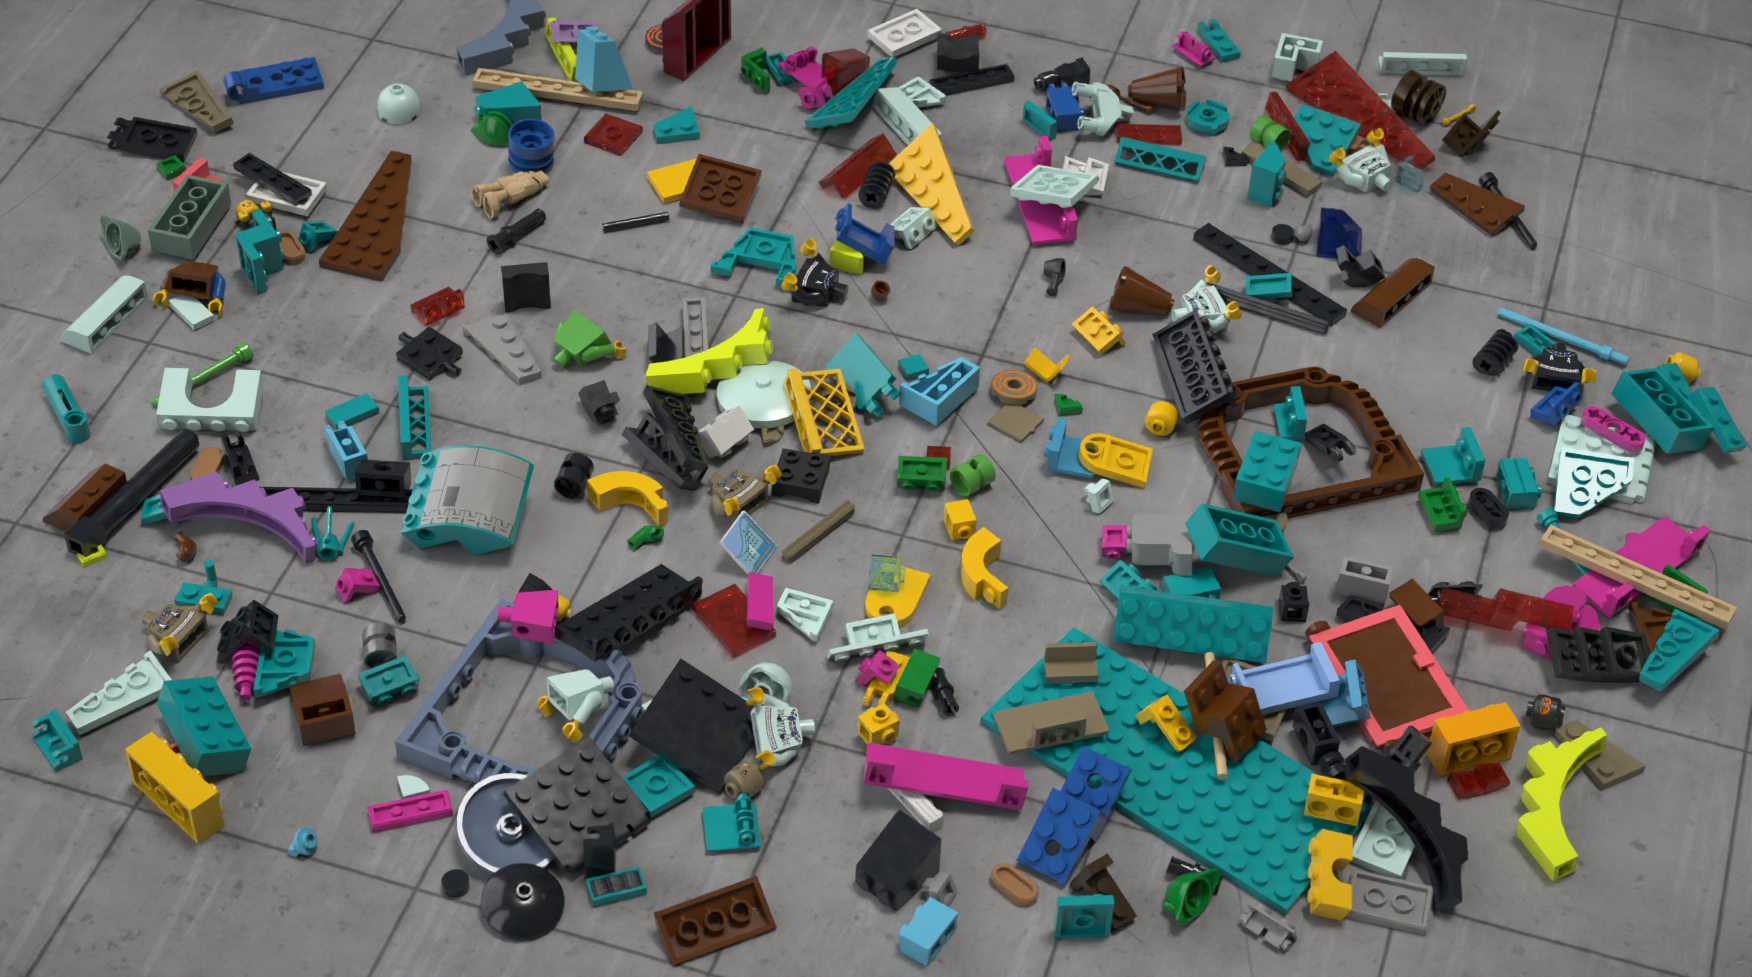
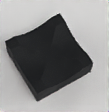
M937 34V70H979V34H971L963 38Z
M547 262L501 266L505 313L514 312L526 307L551 308Z
M783 448L777 464L782 476L776 478L777 482L772 484V495L779 497L785 495L799 496L810 502L819 503L823 486L830 470V456Z

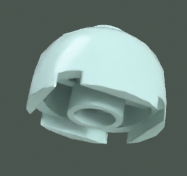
M404 84L390 85L381 91L377 101L379 117L387 119L389 124H407L412 122V118L416 115L417 118L420 116L421 105L419 97L410 86Z
M763 662L754 665L742 676L739 683V690L741 688L743 695L741 698L746 701L753 699L752 694L747 693V690L755 687L761 688L765 694L788 703L792 694V681L789 674L775 663Z

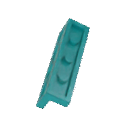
M1124 137L1120 139L1115 159L1117 164L1197 182L1200 181L1202 169L1205 168L1207 161L1204 155ZM1123 150L1135 152L1136 157L1129 161L1121 159ZM1149 155L1156 157L1158 161L1151 165H1146L1141 157ZM1167 159L1177 162L1178 166L1168 170L1165 169L1162 162ZM1187 164L1198 166L1196 176L1186 174L1183 166Z
M408 375L398 376L403 460L419 459L423 456V453L432 451L428 386L409 387ZM424 394V397L417 402L410 398V395ZM417 409L424 413L419 418L411 415ZM418 426L424 429L419 435L412 432ZM418 443L426 447L424 450H412Z

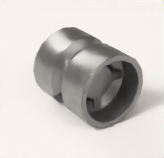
M386 623L368 625L362 632L363 658L367 669L397 659L395 629Z

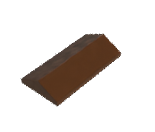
M757 876L653 913L661 944L673 966L777 928Z

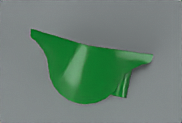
M490 111L486 115L479 113L477 115L478 124L471 128V132L487 144L509 147L508 132L513 125L510 119L497 111Z
M1212 868L1202 872L1182 874L1169 883L1166 889L1167 901H1165L1163 908L1165 911L1175 914L1178 925L1182 926L1198 917L1207 907L1221 876L1219 869Z

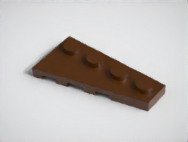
M1446 172L1430 185V191L1492 237L1525 211L1524 205Z

